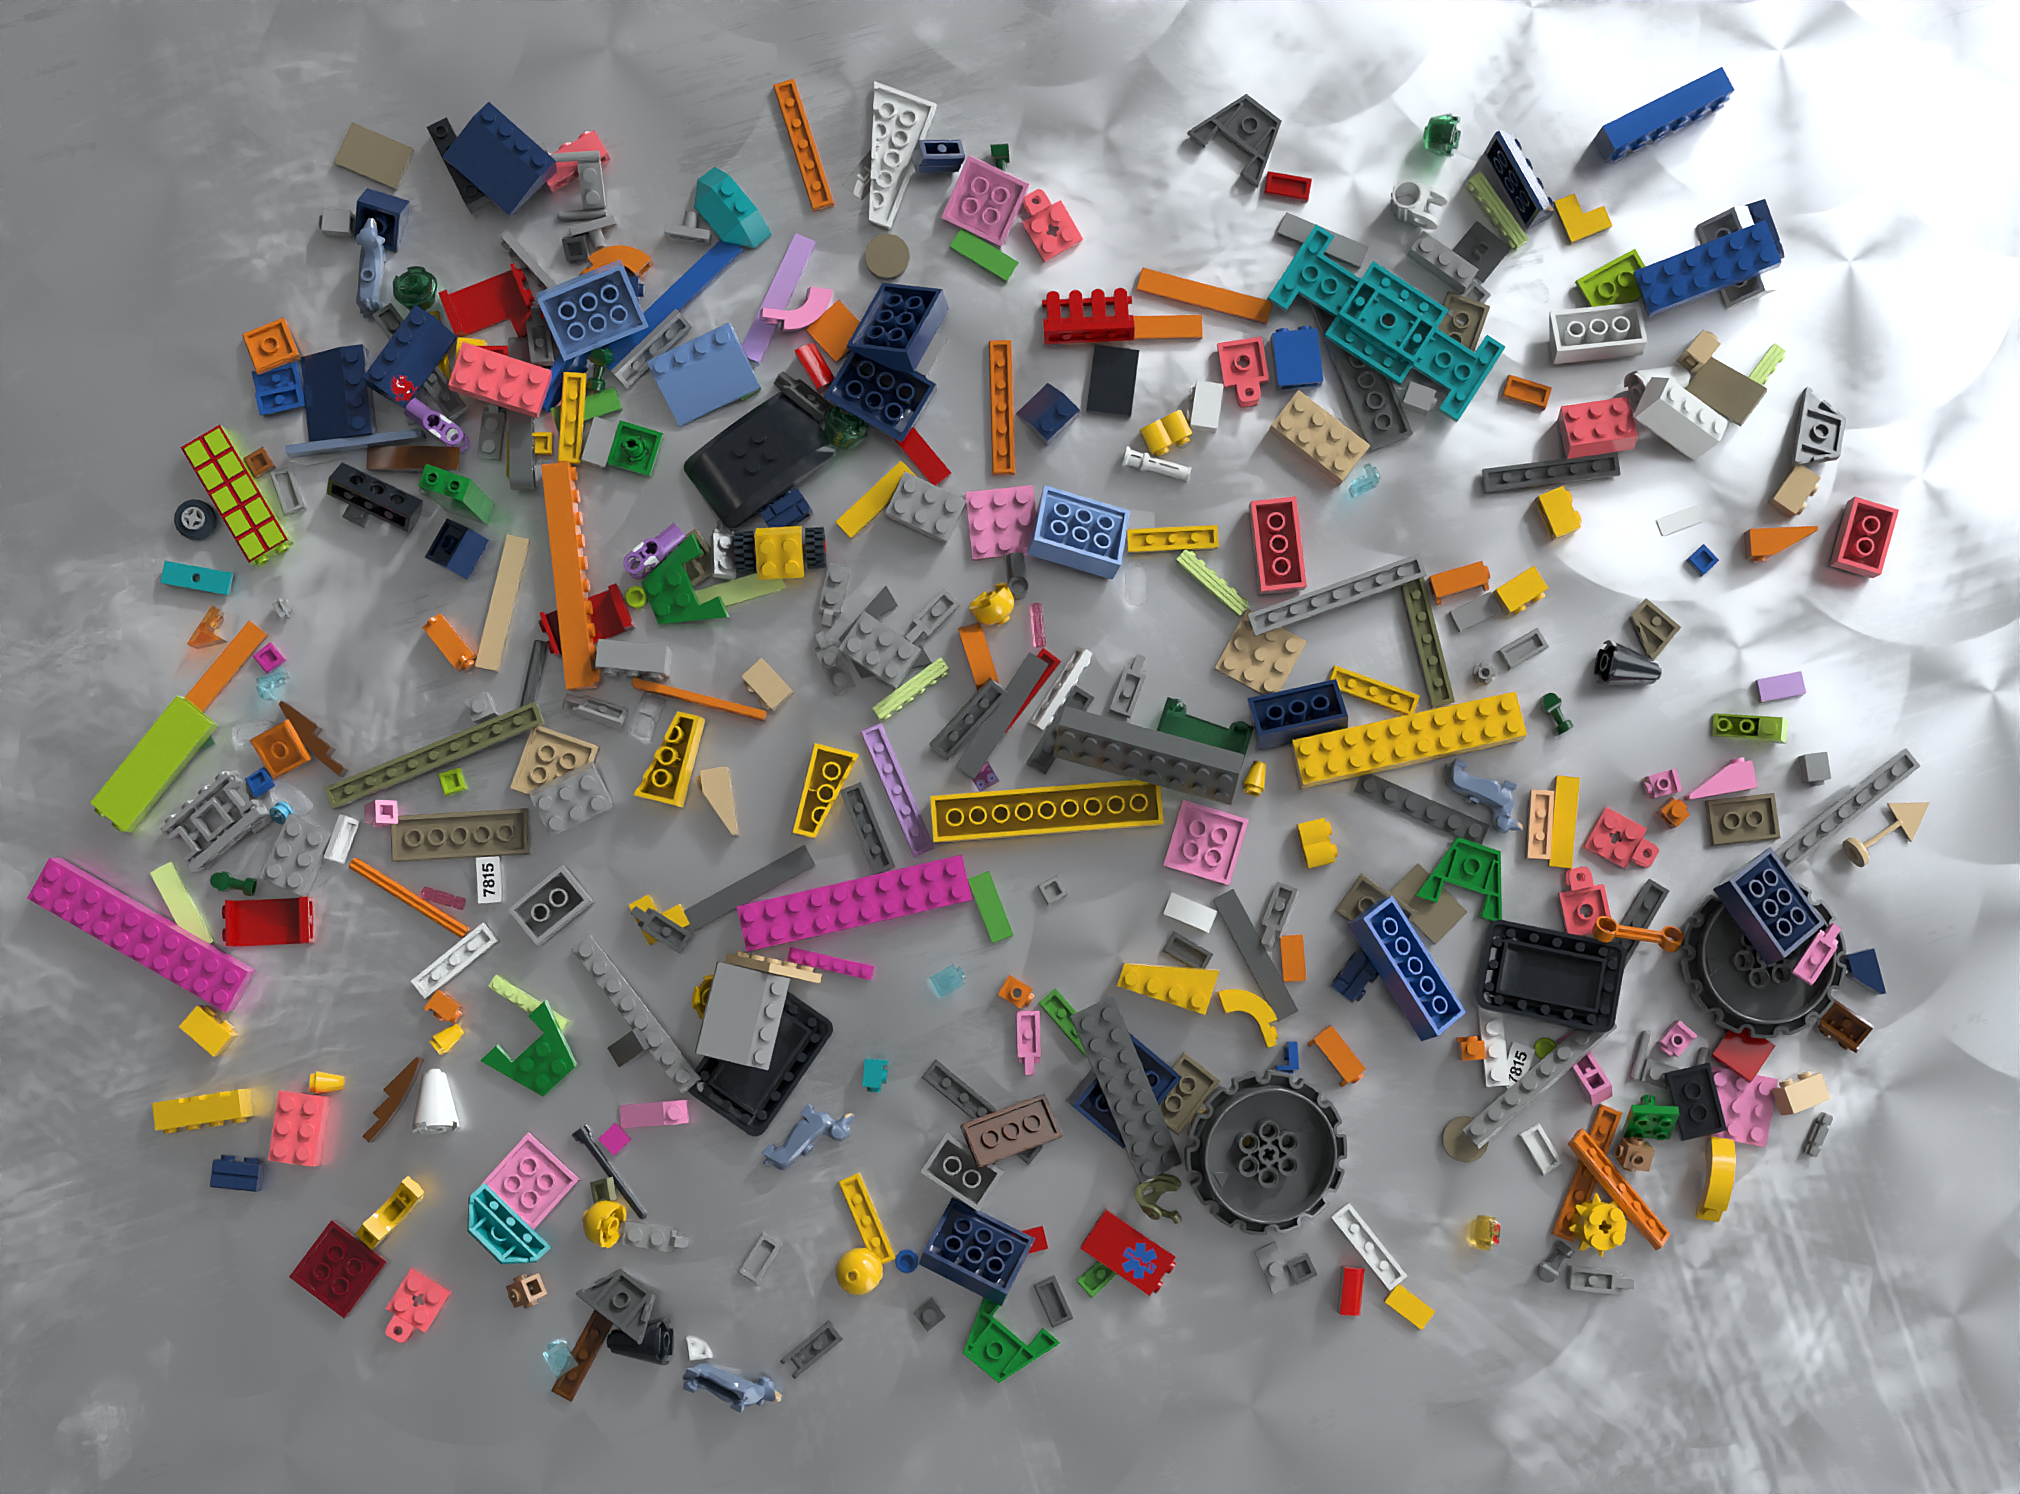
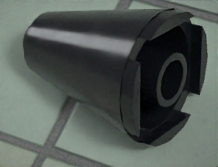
M1605 641L1603 644L1607 645L1604 649H1599L1597 653L1594 674H1598L1599 680H1596V683L1599 685L1653 684L1661 677L1662 669L1657 661L1615 641Z
M658 1318L648 1321L644 1338L640 1345L619 1328L614 1329L607 1336V1348L614 1354L658 1365H667L670 1362L666 1361L667 1357L673 1354L674 1331L673 1328L668 1327V1323H671V1320L669 1318Z

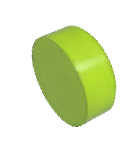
M632 586L625 592V602L632 609H641L648 602L645 591L640 586Z
M1548 1037L1537 1039L1533 1045L1535 1056L1541 1060L1557 1047L1556 1042Z

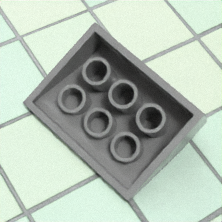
M717 962L695 1053L768 1070L790 979Z

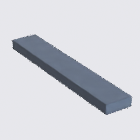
M421 428L291 444L286 445L285 449L286 454L290 458L361 450L367 449V447L426 441V433Z

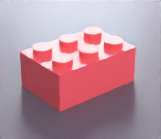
M1628 397L1561 406L1557 421L1567 459L1634 449L1638 433L1634 418H1632L1633 414Z
M1858 497L1847 501L1829 566L1869 578L1881 575L1899 509Z
M288 1090L278 1091L268 1161L312 1167L321 1165L331 1096Z

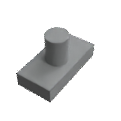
M685 212L683 226L665 223L664 233L666 238L711 245L712 235L710 230L696 228L698 214L694 212Z
M610 215L571 226L570 231L572 236L588 232L592 247L596 248L606 245L601 228L616 225L617 223L615 216Z
M1275 1241L1254 1250L1272 1294L1294 1286Z

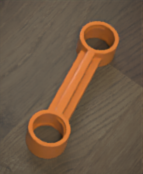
M1608 916L1598 917L1592 928L1593 936L1601 942H1611L1614 937L1658 943L1667 952H1676L1684 940L1682 931L1674 926H1665L1662 931L1618 925L1614 919ZM1601 927L1608 929L1610 932L1603 930Z

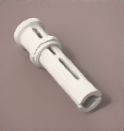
M1128 446L1126 447L1121 466L1125 467L1128 465L1139 468L1141 472L1150 470L1185 480L1186 482L1188 481L1191 467L1150 456L1149 452L1141 453L1131 450Z

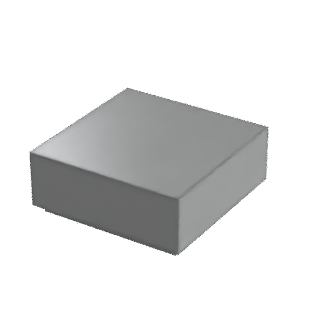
M1058 875L1037 885L1048 906L1068 895Z

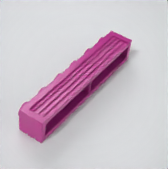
M790 947L787 957L789 962L872 980L875 967Z

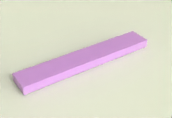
M795 233L742 345L749 360L758 364L761 363L778 325L765 324V320H760V310L762 308L786 310L816 246L815 241Z
M881 722L860 731L913 857L934 849L935 847Z

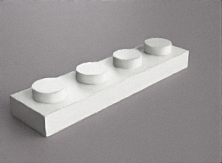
M1076 647L1029 720L1031 725L1044 730L1045 727L1052 723L1054 713L1064 704L1065 696L1077 684L1078 676L1089 665L1090 657L1093 653L1085 648Z
M482 923L412 979L411 982L424 999H427L499 940L487 925Z
M1477 1004L1480 1040H1484L1486 1059H1482L1485 1088L1509 1086L1502 1013L1485 1010Z
M1349 1202L1330 1216L1389 1291L1408 1277Z

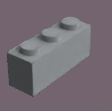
M1425 231L1422 232L1407 254L1409 258L1460 294L1465 291L1479 271L1475 266Z

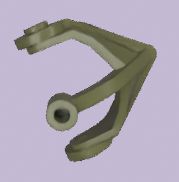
M1161 1173L1137 1185L1134 1197L1142 1211L1149 1218L1159 1220L1163 1216L1172 1219L1175 1224L1182 1221L1177 1210L1170 1212L1156 1204L1162 1194L1177 1191L1181 1187V1181L1176 1176ZM1150 1189L1154 1190L1153 1192L1145 1196L1143 1195L1144 1192Z

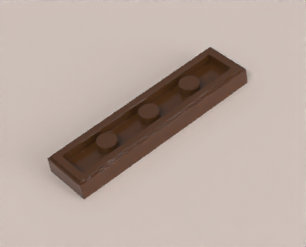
M596 1310L593 1311L551 1390L570 1402L573 1401L613 1326L609 1320Z

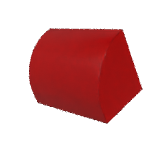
M810 343L794 350L798 361L818 394L828 390L835 376L816 345Z
M1341 1265L1337 1313L1340 1315H1361L1365 1268Z

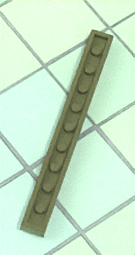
M532 702L324 787L331 809L335 810L545 724L538 703Z

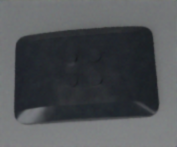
M781 391L745 414L697 450L685 461L684 471L722 523L728 528H737L830 461L835 456L836 447L814 417Z
M1495 920L1489 925L1476 991V1002L1481 1008L1493 1012L1580 1030L1607 1033L1615 1024L1626 961V950L1621 944L1615 942H1601L1595 938L1505 920Z
M787 991L769 1069L765 1070L704 1056L695 1069L701 1079L689 1088L688 1092L747 1134L760 1136L769 1127L833 1033L832 1022Z

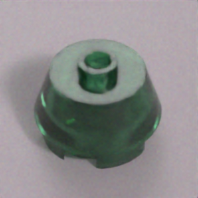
M1452 113L1431 117L1423 134L1426 150L1441 158L1454 157L1452 150L1458 149L1461 130H1458L1457 123H1460L1461 118L1459 116H1452Z
M408 267L407 272L399 277L396 275L393 280V295L409 311L415 305L423 310H427L435 303L437 280L424 267Z
M834 407L825 416L824 437L836 448L853 450L867 436L868 426L864 425L865 421L853 414L840 412V407Z

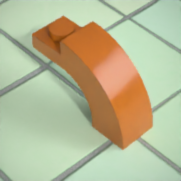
M614 245L602 248L590 255L588 260L592 266L590 268L586 267L580 275L621 259L625 271L640 278L654 263L647 254L639 249L624 245Z
M980 622L958 628L977 691L990 677L999 684Z

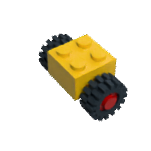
M802 526L756 528L755 539L754 531L734 532V554L737 573L756 572L757 561L758 580L803 578L805 573V553L808 569L826 568L827 551L824 527L805 528V544H803Z

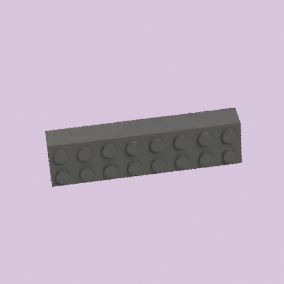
M1065 706L1058 726L1053 757L1231 805L1244 754Z

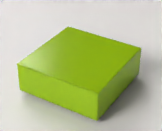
M460 767L438 774L444 796L467 790Z

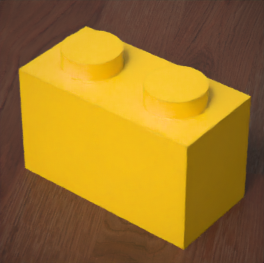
M1564 485L1541 494L1535 499V503L1552 541L1581 528V516L1578 511H1574L1571 504L1573 502L1572 495L1569 490H1565Z
M1532 566L1494 590L1492 594L1506 615L1511 612L1517 615L1526 609L1524 604L1532 600L1533 603H1536L1544 598L1545 594L1543 592L1549 588L1535 566Z
M197 1005L179 1027L213 1057H219L238 1035L233 1031L235 1028L228 1021L223 1020L222 1022L216 1017L218 1013L209 1005Z

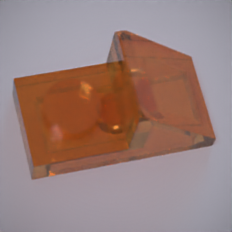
M211 606L187 644L195 649L227 643L228 641L213 633L215 629H219L222 625L225 613Z

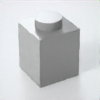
M323 208V215L319 216V228L329 237L353 238L355 215L351 210Z
M1411 381L1403 397L1402 408L1426 416L1429 410H1434L1438 398L1434 397L1436 390Z
M486 691L465 700L471 718L477 724L499 716L491 694Z
M1827 752L1798 756L1802 783L1810 782L1811 787L1825 785V780L1831 779Z

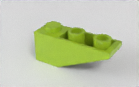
M1714 713L1712 736L1766 743H1787L1788 720L1783 717Z

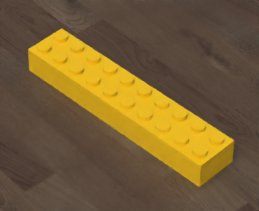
M1514 691L1292 740L1290 746L1300 787L1305 789L1366 774L1523 741L1527 736L1517 694Z
M1140 780L930 796L934 844L1162 826L1164 824L1161 786Z

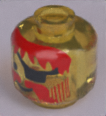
M1478 1215L1477 1219L1471 1221L1470 1242L1477 1245L1476 1249L1490 1251L1491 1247L1499 1244L1500 1223L1496 1221L1495 1217Z

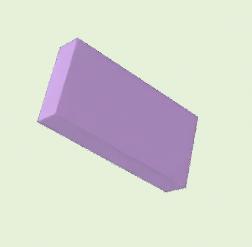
M1802 671L1755 680L1760 703L1806 693Z

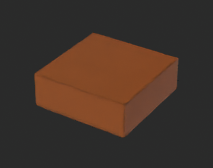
M264 447L244 457L245 462L256 479L276 468Z

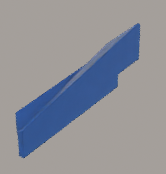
M608 343L601 347H608L611 343ZM593 350L564 361L561 353L554 362V366L550 368L552 379L542 410L550 413V409L556 407L562 400L563 372L586 373L593 364L589 360V355H591Z

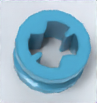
M283 801L277 802L269 810L271 818L276 823L282 825L289 814L293 815L291 807Z

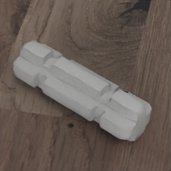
M1824 1112L1819 1114L1817 1119L1819 1123L1815 1124L1809 1138L1811 1142L1807 1144L1804 1150L1806 1154L1812 1157L1818 1156L1821 1150L1819 1146L1823 1145L1829 1130L1827 1126H1830L1833 1121V1117Z

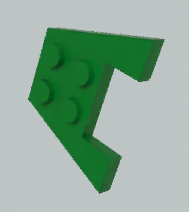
M691 534L641 582L658 624L729 617L721 596L700 604L683 565L703 555L695 534Z
M1455 837L1414 896L1438 903L1443 883L1447 882L1485 895L1478 917L1490 921L1502 920L1501 851Z
M547 999L528 1015L543 1034L522 1054L513 1060L497 1044L480 1060L542 1097L577 1066V1062Z
M983 1297L962 1354L997 1383L1002 1382L1060 1344L1057 1339L1041 1328L1027 1346L993 1317L1000 1305Z

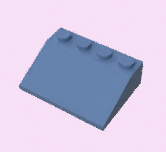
M621 259L536 293L539 305L564 361L648 328Z
M729 322L647 361L656 383L680 427L761 389L736 331Z
M1044 485L1030 533L1027 554L1113 580L1122 562L1130 511Z

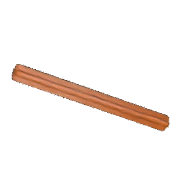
M353 858L350 862L349 868L459 938H464L467 935L468 927L360 859Z

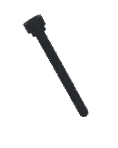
M585 1124L574 1132L572 1137L576 1142L579 1141L581 1145L584 1143L607 1176L613 1177L614 1185L640 1219H645L647 1212L592 1140L591 1129Z

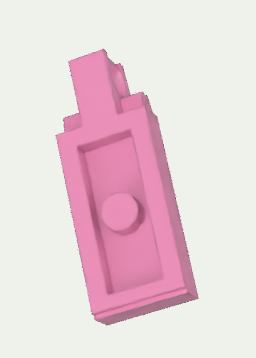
M1830 923L1825 931L1819 930L1791 970V973L1812 986L1837 949L1839 941L1835 938L1842 928L1834 923Z
M1016 1011L1019 1063H1025V1075H1034V1063H1040L1041 1057L1040 1011Z

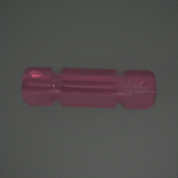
M1033 603L1030 605V612L1033 615L1031 616L1033 635H1035V638H1033L1034 647L1041 648L1046 646L1044 617L1041 614L1043 613L1041 603Z
M423 887L420 897L422 899L432 900V902L448 907L453 906V908L463 910L466 904L465 898L454 897L452 894L439 890L434 891V889L429 887Z

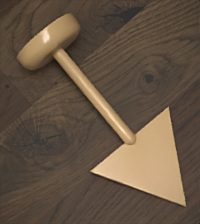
M1930 802L1887 803L1897 821L1864 844L1853 837L1843 841L1842 845L1847 857L1856 866L1864 867L1869 863L1870 859L1867 848L1899 826H1901L1909 841L1912 842Z

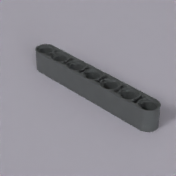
M509 337L508 357L530 363L527 337ZM509 409L511 490L535 489V437L532 436V433H535V417Z

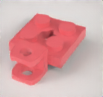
M1037 189L1025 196L1023 206L1030 218L1021 224L1043 262L1048 261L1083 240L1061 200L1052 205L1045 192L1041 189ZM1032 199L1038 200L1039 204H1033ZM1052 225V227L1058 228L1056 237L1047 235L1048 226Z
M1262 336L1217 343L1224 389L1235 387L1236 400L1241 408L1256 406L1261 394L1259 383L1269 382ZM1241 357H1244L1245 361H1249L1246 368H1241V366L1237 365Z
M1608 807L1605 808L1584 846L1585 849L1623 869H1626L1629 861L1641 867L1649 868L1659 853V848L1655 844L1643 838L1647 828ZM1618 832L1622 839L1621 843L1618 841L1615 844L1611 843L1612 838L1609 835ZM1643 852H1648L1650 857H1644Z
M1588 867L1567 869L1565 871L1567 891L1558 893L1566 933L1580 936L1591 934L1598 917L1608 916L1611 918L1604 884L1594 885L1592 873ZM1578 873L1580 874L1579 881L1576 879ZM1584 904L1587 908H1591V912L1588 913L1586 918L1583 914H1580Z
M411 1268L385 1308L394 1314L386 1328V1335L398 1343H405L411 1338L416 1328L426 1333L450 1296L451 1291ZM422 1294V1300L425 1303L415 1307L413 1305L415 1302L413 1300L414 1295L419 1296ZM398 1327H401L403 1329L401 1335H397L396 1333Z

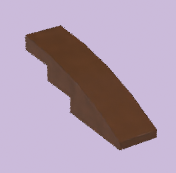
M447 446L367 447L366 470L423 472L426 464L446 471L459 470L460 448Z
M280 701L279 706L286 719H289L301 741L322 763L338 776L344 777L349 770L331 758L336 749L318 737L323 728L288 703Z
M416 1057L383 1089L389 1097L373 1112L379 1120L362 1136L368 1143L375 1141L405 1103L424 1062L422 1057Z

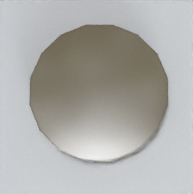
M883 234L870 241L866 248L865 259L868 269L878 278L888 280L905 272L909 265L910 254L904 240L896 235Z
M1460 1116L1449 1121L1442 1134L1443 1147L1447 1154L1453 1159L1464 1163L1473 1162L1481 1158L1489 1144L1488 1141L1479 1149L1463 1133L1462 1130L1475 1119L1473 1117Z

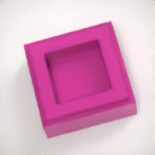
M272 642L268 643L253 656L268 675L286 661Z
M614 1123L598 1140L615 1156L631 1138L617 1123Z

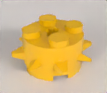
M1594 1193L1593 1200L1583 1202L1581 1205H1575L1577 1213L1573 1214L1572 1226L1569 1227V1231H1572L1575 1237L1580 1240L1578 1249L1581 1252L1589 1247L1597 1249L1599 1256L1603 1257L1604 1250H1610L1617 1245H1622L1625 1240L1628 1219L1624 1217L1623 1212L1618 1208V1204L1614 1200L1608 1203L1602 1202L1598 1193Z

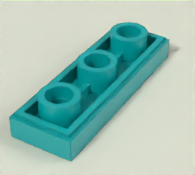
M165 561L160 583L229 596L234 574ZM200 575V580L196 582L195 578Z

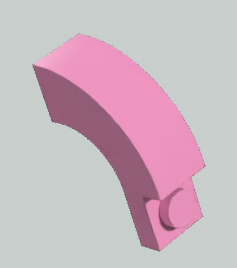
M809 287L805 301L800 308L792 311L762 308L759 313V319L765 320V324L778 325V322H781L780 331L784 332L802 329L813 323L825 312L830 303L833 289Z

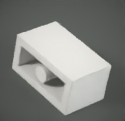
M1197 380L1195 387L1191 386L1189 400H1193L1192 409L1188 408L1186 421L1190 422V429L1216 433L1224 384Z

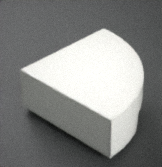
M686 1337L689 1361L713 1358L709 1346L704 1341L695 1337Z

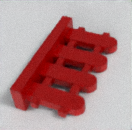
M1124 288L1115 289L1114 297H1105V293L1101 289L1093 290L1091 298H1082V293L1079 290H1072L1069 293V299H1060V295L1056 291L1048 292L1046 300H1042V308H1047V319H1043L1044 344L1134 340L1135 322L1133 315H1129L1128 304H1132V296H1127V291ZM1106 305H1114L1115 316H1106ZM1083 306H1092V317H1084ZM1060 307H1069L1070 318H1061Z

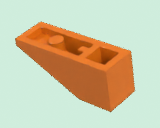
M1818 526L1749 529L1744 532L1746 559H1753L1754 563L1767 562V558L1774 556L1818 531Z

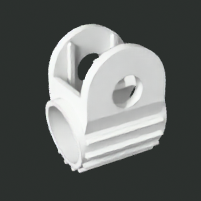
M1403 179V181L1397 182V185L1393 186V191H1391V211H1393V216H1396L1398 220L1409 221L1415 226L1435 230L1438 228L1439 221L1435 215L1426 213L1430 203L1442 207L1448 203L1449 197L1443 191L1432 186L1418 184L1417 181L1411 179ZM1404 195H1410L1416 198L1417 201L1412 205L1405 206L1398 203L1397 199Z

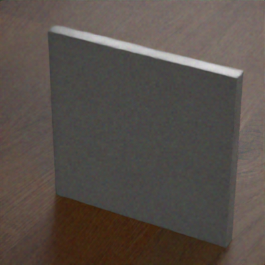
M1476 221L1452 251L1479 269L1475 277L1484 283L1512 248L1480 222Z

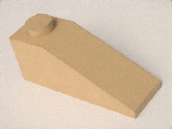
M724 766L700 770V776H697L698 789L703 790V794L733 836H739L729 768Z

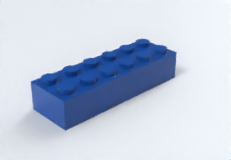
M1720 67L1603 125L1593 140L1605 163L1612 159L1614 162L1619 161L1626 156V152L1630 150L1637 152L1646 146L1645 143L1651 140L1657 142L1666 136L1665 133L1671 130L1673 133L1685 127V123L1691 120L1695 123L1704 118L1705 113L1709 111L1715 113L1725 107L1724 104L1730 100V96L1735 89L1723 67Z
M1763 220L1635 270L1633 278L1650 318L1779 268L1782 261L1766 220Z
M1393 895L1377 901L1347 924L1421 1041L1439 1036L1466 1013Z

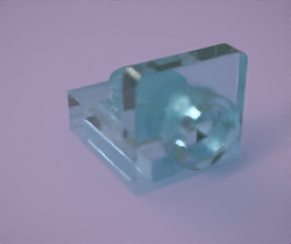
M1370 462L1363 467L1367 478L1361 476L1352 481L1353 484L1348 489L1352 498L1377 487L1379 484L1380 474L1375 466H1371Z
M281 667L257 678L258 686H256L260 697L268 701L275 700L270 687L274 689L284 685V680L289 679L290 676L287 670Z
M954 964L931 976L930 980L941 998L964 985L963 979L966 976L960 966L955 968Z
M559 1339L546 1346L548 1351L543 1353L556 1378L578 1365L567 1346V1340L561 1343Z

